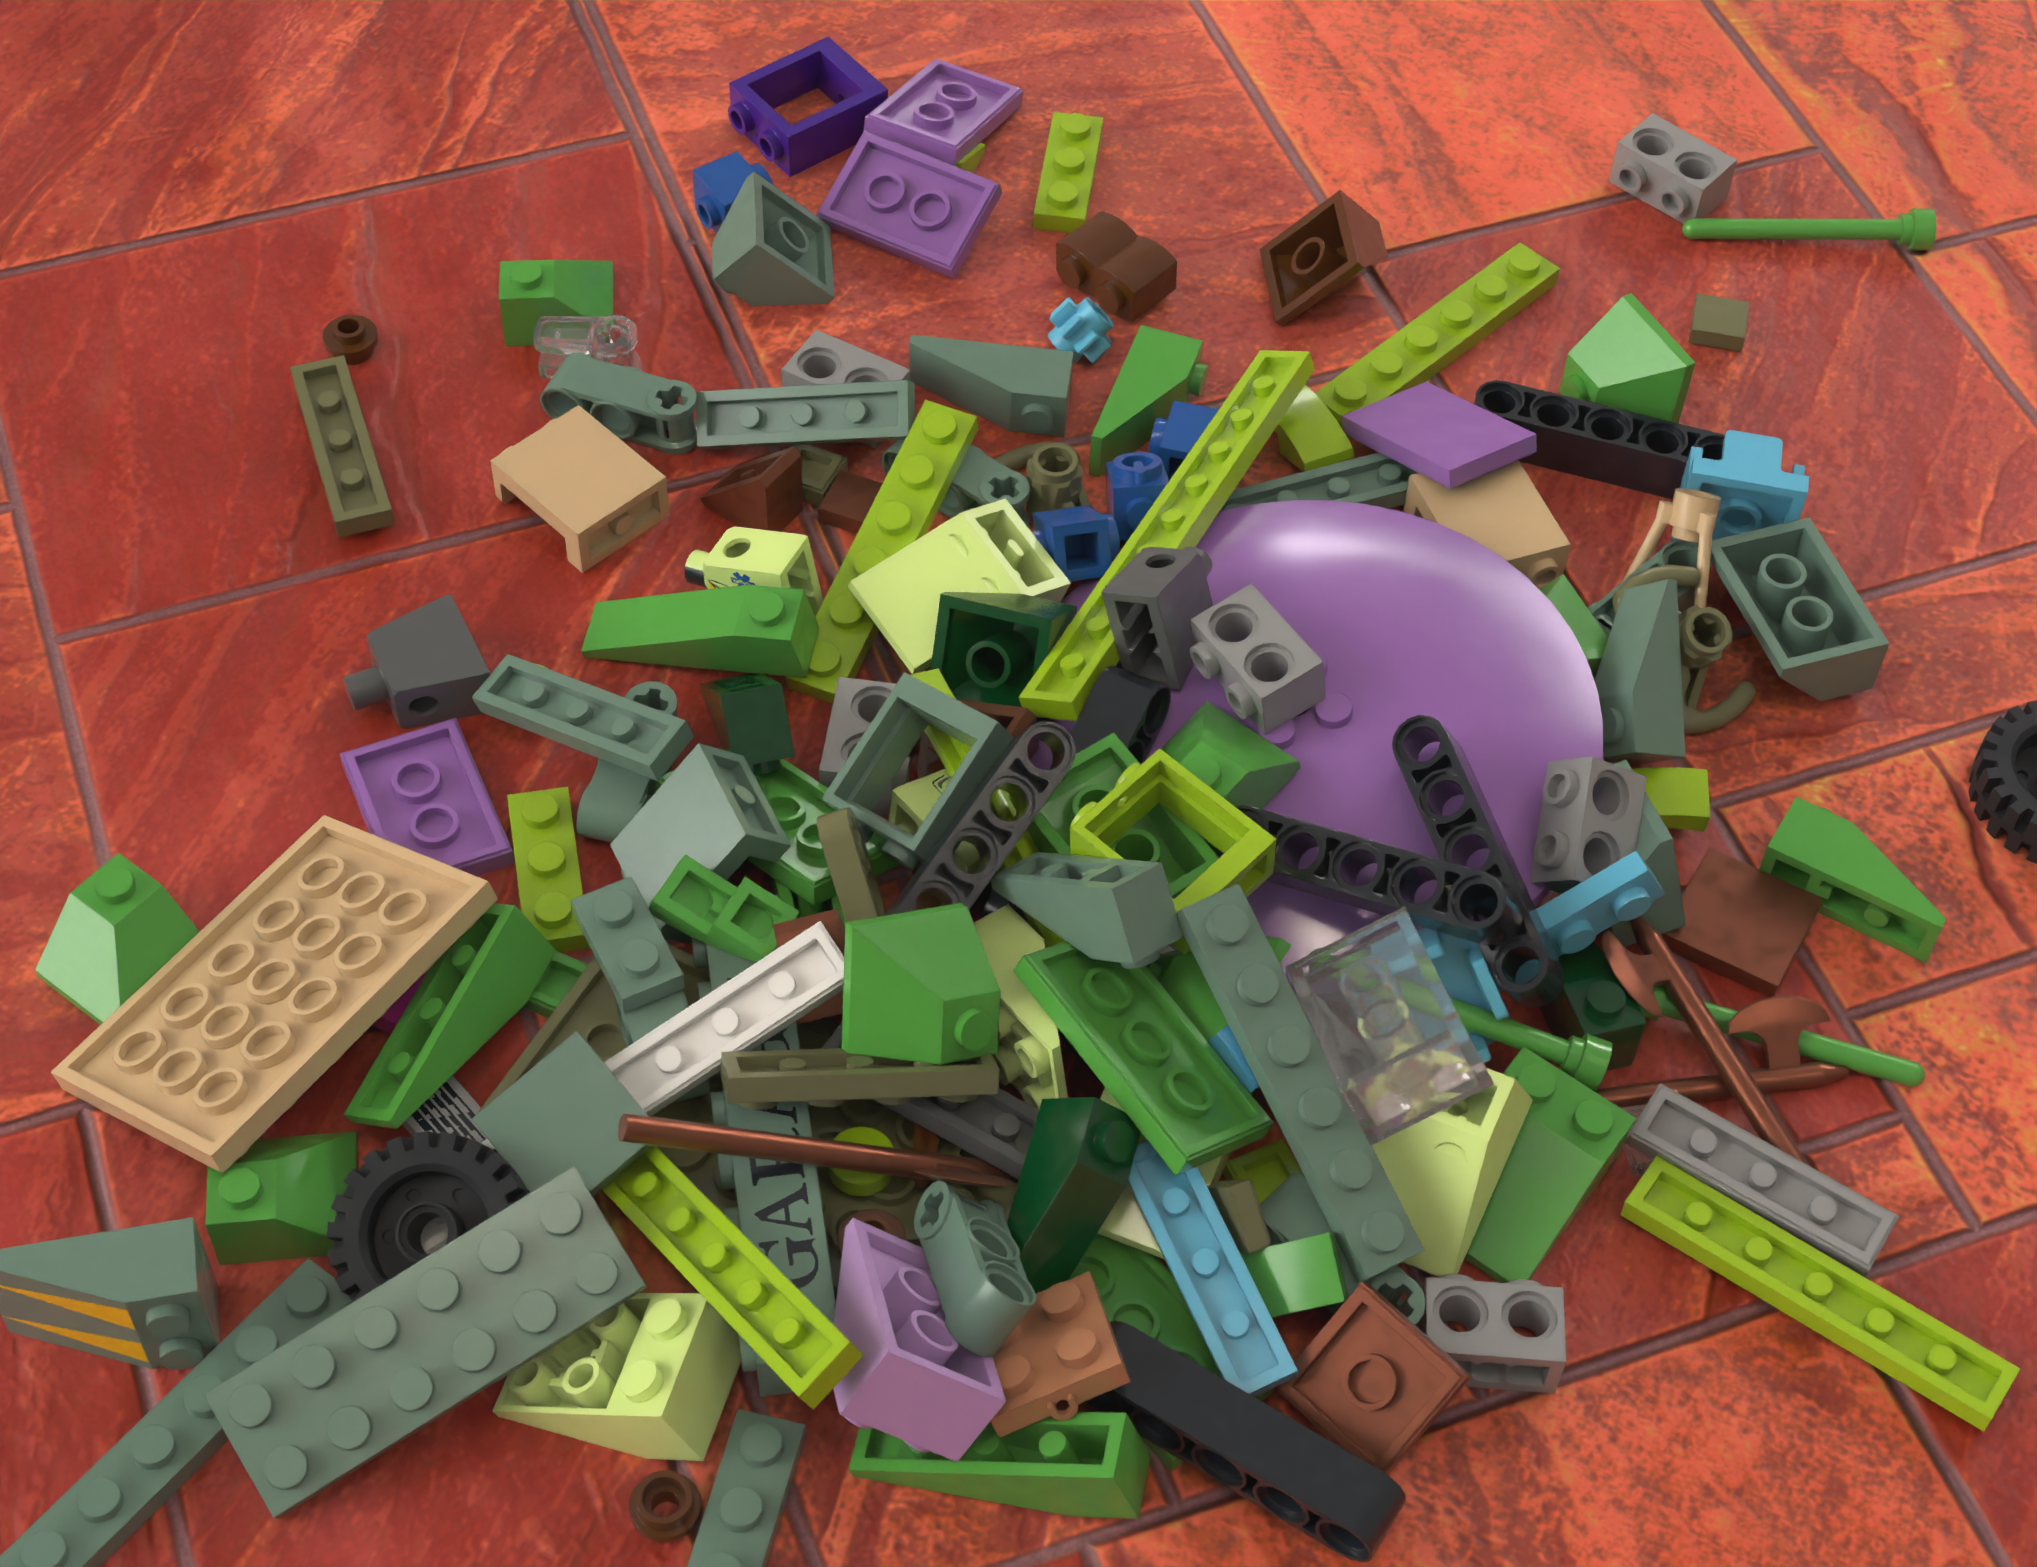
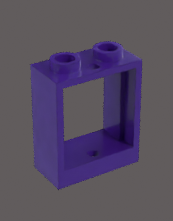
M828 36L730 82L728 116L733 128L739 134L747 136L760 149L766 160L774 162L791 177L855 146L864 132L865 117L888 98V89ZM816 88H819L835 103V105L792 126L773 109Z

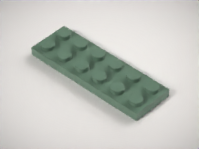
M573 1166L203 1395L273 1518H281L648 1287L578 1171Z

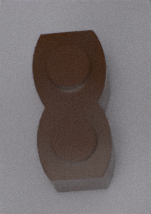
M1106 212L1097 213L1056 243V271L1060 279L1070 288H1076L1084 294L1095 296L1099 305L1106 312L1115 314L1122 319L1134 321L1176 289V259L1157 242L1146 237L1137 236L1125 222Z

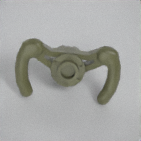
M1064 442L1028 444L1007 451L995 459L1014 471L1027 466L1026 478L1030 485V494L1026 502V508L1032 517L1033 513L1085 505L1093 508L1089 503L1082 483L1083 468L1079 465V454L1071 445Z
M1664 565L1649 568L1631 577L1614 593L1612 601L1615 615L1624 589L1666 579L1677 580V587H1693L1700 580L1699 571L1692 566ZM1696 605L1686 609L1684 612L1678 611L1684 734L1706 733L1725 726L1744 712L1757 693L1752 683L1743 681L1738 683L1728 697L1716 706L1704 711L1696 709L1709 665L1722 658L1723 650L1732 643L1731 626L1726 616L1715 608H1700Z

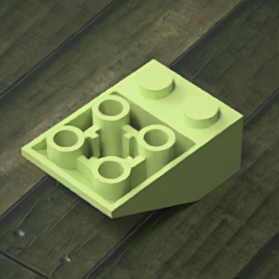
M1005 498L957 514L851 580L848 588L909 671L914 674L931 668L941 593L1026 594L1061 602L1071 582Z
M1007 904L974 922L1001 990L998 1053L992 1055L999 1068V1082L1003 1085L1011 1083L1022 1095L1024 1102L1039 1110L1042 1099L1068 1098L1058 1028L1013 970L1024 955L1045 949V942Z
M1393 1033L1367 1092L1360 1123L1425 1251L1402 1263L1438 1278L1444 1275L1458 1274L1533 1099L1515 1078Z
M638 1293L510 1373L502 1387L493 1412L501 1418L645 1459L704 1461L741 1363L739 1334L700 1293Z

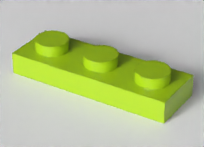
M1053 112L1034 209L1033 229L1071 233L1087 221L1102 138L1103 117L1087 116L1079 113Z
M568 787L507 795L521 912L558 952L591 949L573 914L571 902L572 899L582 896L583 890Z

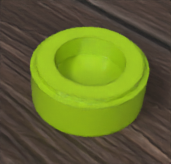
M870 1127L849 1128L833 1139L835 1141L893 1148L891 1141L885 1134ZM828 1167L829 1177L833 1184L842 1192L853 1196L876 1194L883 1190L893 1177V1175Z

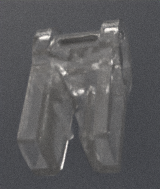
M620 315L604 317L542 316L537 321L533 341L535 349L541 352L538 369L542 378L551 379L568 354L575 352L584 353L595 359L623 367H634L642 371L641 358L634 351L638 342L637 327L627 317ZM615 331H619L620 337H618L617 339L615 336Z

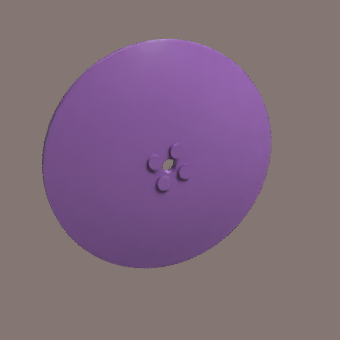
M1289 500L1252 504L1219 511L1196 546L1206 552L1212 561V570L1206 578L1213 606L1252 583L1323 661L1326 699L1312 706L1305 714L1294 717L1265 735L1250 717L1241 719L1230 706L1225 695V689L1214 677L1206 679L1202 676L1194 664L1181 690L1170 689L1171 703L1169 712L1146 760L1159 748L1161 749L1207 700L1300 762L1301 768L1268 802L1263 810L1440 859L1392 748L1394 733L1400 724L1414 716H1431L1440 721L1463 748L1534 906H1536L1550 892L1545 886L1530 883L1548 762L1590 756L1603 760V719L1598 690L1581 646L1572 629L1553 603L1528 577L1495 552L1439 523L1402 511L1368 504L1331 500ZM1102 577L1085 579L1061 603L1078 606V613ZM1119 660L1116 667L1122 669L1121 662ZM1045 719L1046 722H1055L1065 727L1069 733H1071L1076 721ZM1038 739L1039 748L1030 761L1035 767L1041 770H1048L1053 763V755L1050 747ZM1440 742L1426 745L1419 753L1418 762L1427 761L1435 756ZM1456 795L1447 800L1442 808L1441 815L1449 816L1457 812L1463 804L1464 795ZM1314 847L1303 853L1299 860L1298 868L1300 870L1314 863L1318 856L1319 848ZM1480 849L1471 854L1467 860L1466 867L1476 870L1482 867L1488 859L1489 849ZM1377 863L1366 865L1360 870L1356 878V886L1366 885L1373 879L1377 871ZM1437 880L1427 881L1417 889L1414 897L1415 904L1426 902L1433 896L1436 891ZM1268 881L1263 882L1246 898L1265 936L1279 937L1291 944L1280 966L1294 993L1311 990L1316 997L1325 1003L1359 999L1355 988L1313 973L1307 965V958L1313 950L1325 949L1352 959L1424 928ZM1172 944L1169 945L1173 950H1178Z

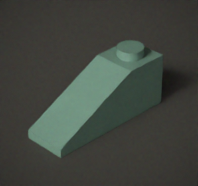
M911 335L909 341L910 381L1008 431L1064 437L1071 396L1074 352Z
M1666 579L1627 588L1623 591L1595 678L1603 719L1604 761L1621 762L1627 760L1629 764L1641 765L1685 757L1677 580Z
M1037 852L994 874L990 880L993 890L1091 959L1120 962L1121 966L1127 969L1138 968L1156 961L1160 957L1159 950L1183 937L1161 862Z

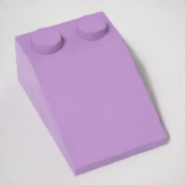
M852 1218L845 1227L834 1325L864 1356L833 1388L839 1414L860 1428L869 1429L872 1427L902 1439L917 1451H931L958 1462L1006 1402L993 1357L980 1356L967 1350L949 1333L945 1325V1314L937 1290L930 1280V1269L923 1248Z

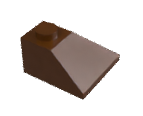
M1341 190L1260 248L1275 322L1283 327L1341 291L1388 258L1379 221Z

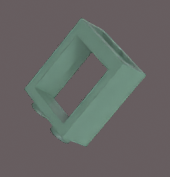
M904 672L822 799L836 811L847 807L851 808L858 821L865 844L869 842L872 836L877 837L885 842L881 850L886 855L906 868L914 870L918 862L923 863L1014 737L998 721ZM929 724L970 746L971 749L916 834L912 835L871 811ZM962 841L956 842L953 848V854L955 853V851L957 850Z

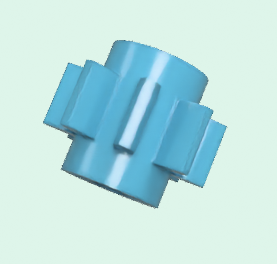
M1068 297L1050 314L1049 320L1055 327L1047 334L1048 338L1058 350L1074 352V364L1084 355L1093 364L1111 347L1112 340L1106 334L1114 327V324L1104 310L1091 298L1085 297L1076 305Z

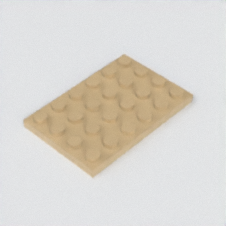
M323 815L51 1071V1074L60 1087L68 1093L223 1174L476 923L498 898L487 880Z

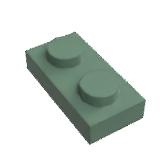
M632 876L571 900L573 914L624 1013L685 989L684 975Z

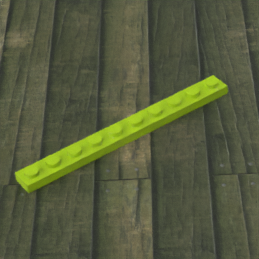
M1259 351L1020 694L1019 700L1022 707L1028 708L1039 718L1077 721L1100 674L1107 667L1116 666L1120 660L1101 592L1144 548L1183 549L1189 546H1197L1315 369L1310 351Z

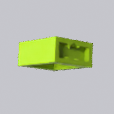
M1160 748L1144 763L1136 762L1130 765L1117 780L1115 788L1098 803L1090 802L1081 808L1070 825V855L1124 859L1111 849L1110 846L1160 803L1220 850L1223 855L1175 899L1172 898L1176 913L1188 905L1236 884L1240 885L1247 898L1273 874L1277 839ZM1184 935L1179 940L1171 943L1184 955L1191 950Z

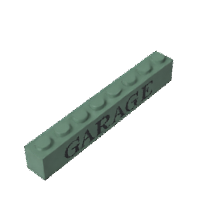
M692 938L695 968L708 967L709 974L708 982L697 983L699 1000L756 963L726 953ZM796 1021L751 1051L800 1049ZM723 1083V1091L710 1092L714 1125L812 1137L806 1101L778 1102L773 1108L753 1110L744 1108L738 1103L728 1104ZM717 1153L721 1190L735 1189L737 1205L736 1207L724 1208V1214L834 1324L836 1303L816 1166ZM739 1335L743 1372L757 1371L760 1397L794 1393Z

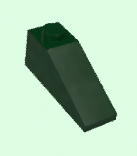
M749 673L700 683L702 696L722 750L743 755L754 775L780 770V759L795 756L781 683L758 673Z
M1593 941L1581 951L1559 956L1558 958L1565 976L1563 989L1557 999L1546 1006L1540 1007L1551 1033L1566 1040L1571 1035L1582 1038L1587 1033L1611 1042L1612 1053L1606 1071L1632 1065L1646 1026V1021L1637 1002L1615 976L1605 957V953Z
M1096 1097L1042 1099L1007 1221L1011 1236L1019 1247V1257L1028 1282L1033 1287L1035 1293H1039L1070 1278L1128 1182L1141 1131L1125 1112Z

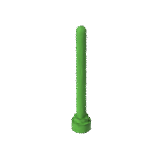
M1911 208L1907 214H1899L1897 219L1692 218L1683 224L1682 231L1684 236L1689 239L1896 240L1898 245H1906L1908 250H1931L1936 237V215L1932 208Z
M1315 949L1307 958L1309 969L1317 975L1515 1049L1521 1050L1524 1046L1541 1058L1558 1064L1560 1070L1593 1091H1596L1607 1070L1612 1053V1043L1586 1033L1582 1038L1571 1035L1566 1040L1507 1017L1497 1021L1494 1013L1397 976L1384 979L1380 970L1325 949Z
M1663 985L1653 987L1654 995L1663 1016L1686 1022ZM1703 1001L1723 1033L1727 1034L1729 1021L1738 1011ZM1638 1004L1644 1019L1658 1020L1659 1016L1651 1014ZM1802 1030L1799 1035L1798 1047L1799 1055L1825 1063L1847 1066L1850 1070L1909 1087H1916L1925 1079V1070L1917 1062L1806 1030ZM1752 1032L1728 1034L1763 1044L1762 1040Z

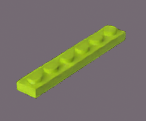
M1519 242L1317 390L1315 394L1330 410L1342 428L1343 415L1428 381L1555 286L1558 281L1560 268Z
M928 400L924 401L815 616L819 625V632L807 677L785 676L787 688L833 704L838 678L855 679L879 629L850 591L848 585L854 578L927 534L978 431L977 416Z
M653 1145L602 1189L789 1388L813 1410L864 1356L657 1146Z
M1659 1156L1654 1158L1624 1202L1620 1213L1624 1218L1983 1432L2020 1371V1368Z

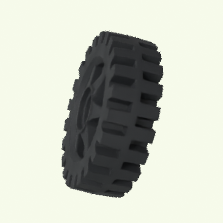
M2036 700L2027 702L2023 710L2018 705L2007 711L2004 718L2000 716L1992 724L1978 749L1968 780L1971 783L1968 790L1971 802H1976L1974 812L1978 820L1989 819L1986 831L1994 839L2006 834L2008 837L2004 847L2014 854L2022 846L2029 849L2026 860L2037 864Z
M426 1131L413 1133V1137L409 1138L397 1137L386 1142L387 1147L381 1151L374 1149L362 1158L365 1163L360 1170L352 1169L343 1182L348 1185L344 1194H336L331 1209L337 1211L335 1221L328 1222L327 1238L333 1242V1250L327 1251L331 1267L337 1270L339 1276L335 1280L340 1290L351 1298L350 1304L430 1255L424 1251L421 1245V1233L429 1221L439 1217L445 1220L448 1227V1237L444 1244L445 1246L531 1193L525 1187L513 1167L501 1155L486 1145L464 1136L446 1132L433 1133Z

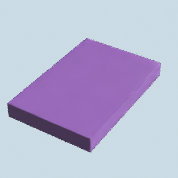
M936 58L865 117L864 130L955 166L1021 107L1023 90Z
M864 130L816 216L829 224L832 230L955 279L1003 192L999 183Z
M1424 382L1342 416V429L1346 436L1449 489L1537 452L1535 433L1429 382Z
M456 718L340 753L343 769L370 834L474 876L515 864L510 843Z

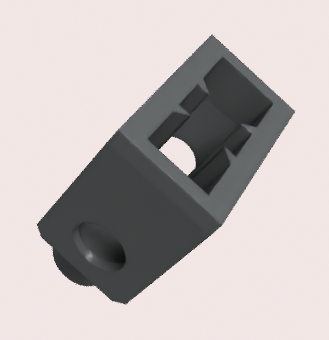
M1192 546L1183 549L1144 548L1105 586L1101 593L1122 669L1169 686L1170 689L1181 690L1194 665L1190 655V648L1194 646L1191 619L1213 606L1206 578L1212 570V561L1206 552Z
M448 594L370 631L366 640L372 667L342 677L348 699L354 711L387 700L398 726L410 729L453 718L459 719L483 714L475 704L472 696L490 676V671L452 595Z

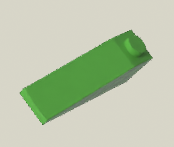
M741 585L596 602L581 653L584 658L806 678L819 632V625L803 589Z
M494 903L428 970L343 1114L351 1122L398 1129L528 1002L557 950L516 905Z
M1077 1412L1074 1417L1065 1421H1058L1049 1416L1000 1438L990 1421L958 1462L931 1451H917L902 1439L872 1427L869 1429L859 1427L849 1471L853 1477L1067 1516L1139 1519L1151 1454L1126 1413Z

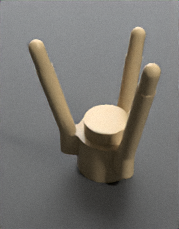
M1677 488L1675 489L1673 502L1660 500L1655 521L1623 581L1628 575L1635 572L1649 560L1667 524L1673 526L1671 536L1699 543L1697 570L1700 573V580L1695 585L1694 606L1706 607L1712 535L1715 529L1721 497L1700 490Z

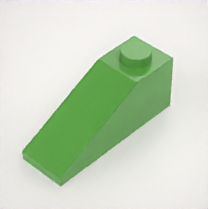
M1143 325L1140 326L1091 435L1089 475L1100 477L1106 473V462H1113V459L1119 455L1135 452L1149 442L1156 418L1168 419L1173 401L1189 403L1192 395L1201 397L1209 370L1208 365L1201 363L1202 340Z
M1795 797L1767 846L1759 870L1823 898L1818 913L1926 963L1947 919L1853 822L1835 815L1826 808L1813 805Z

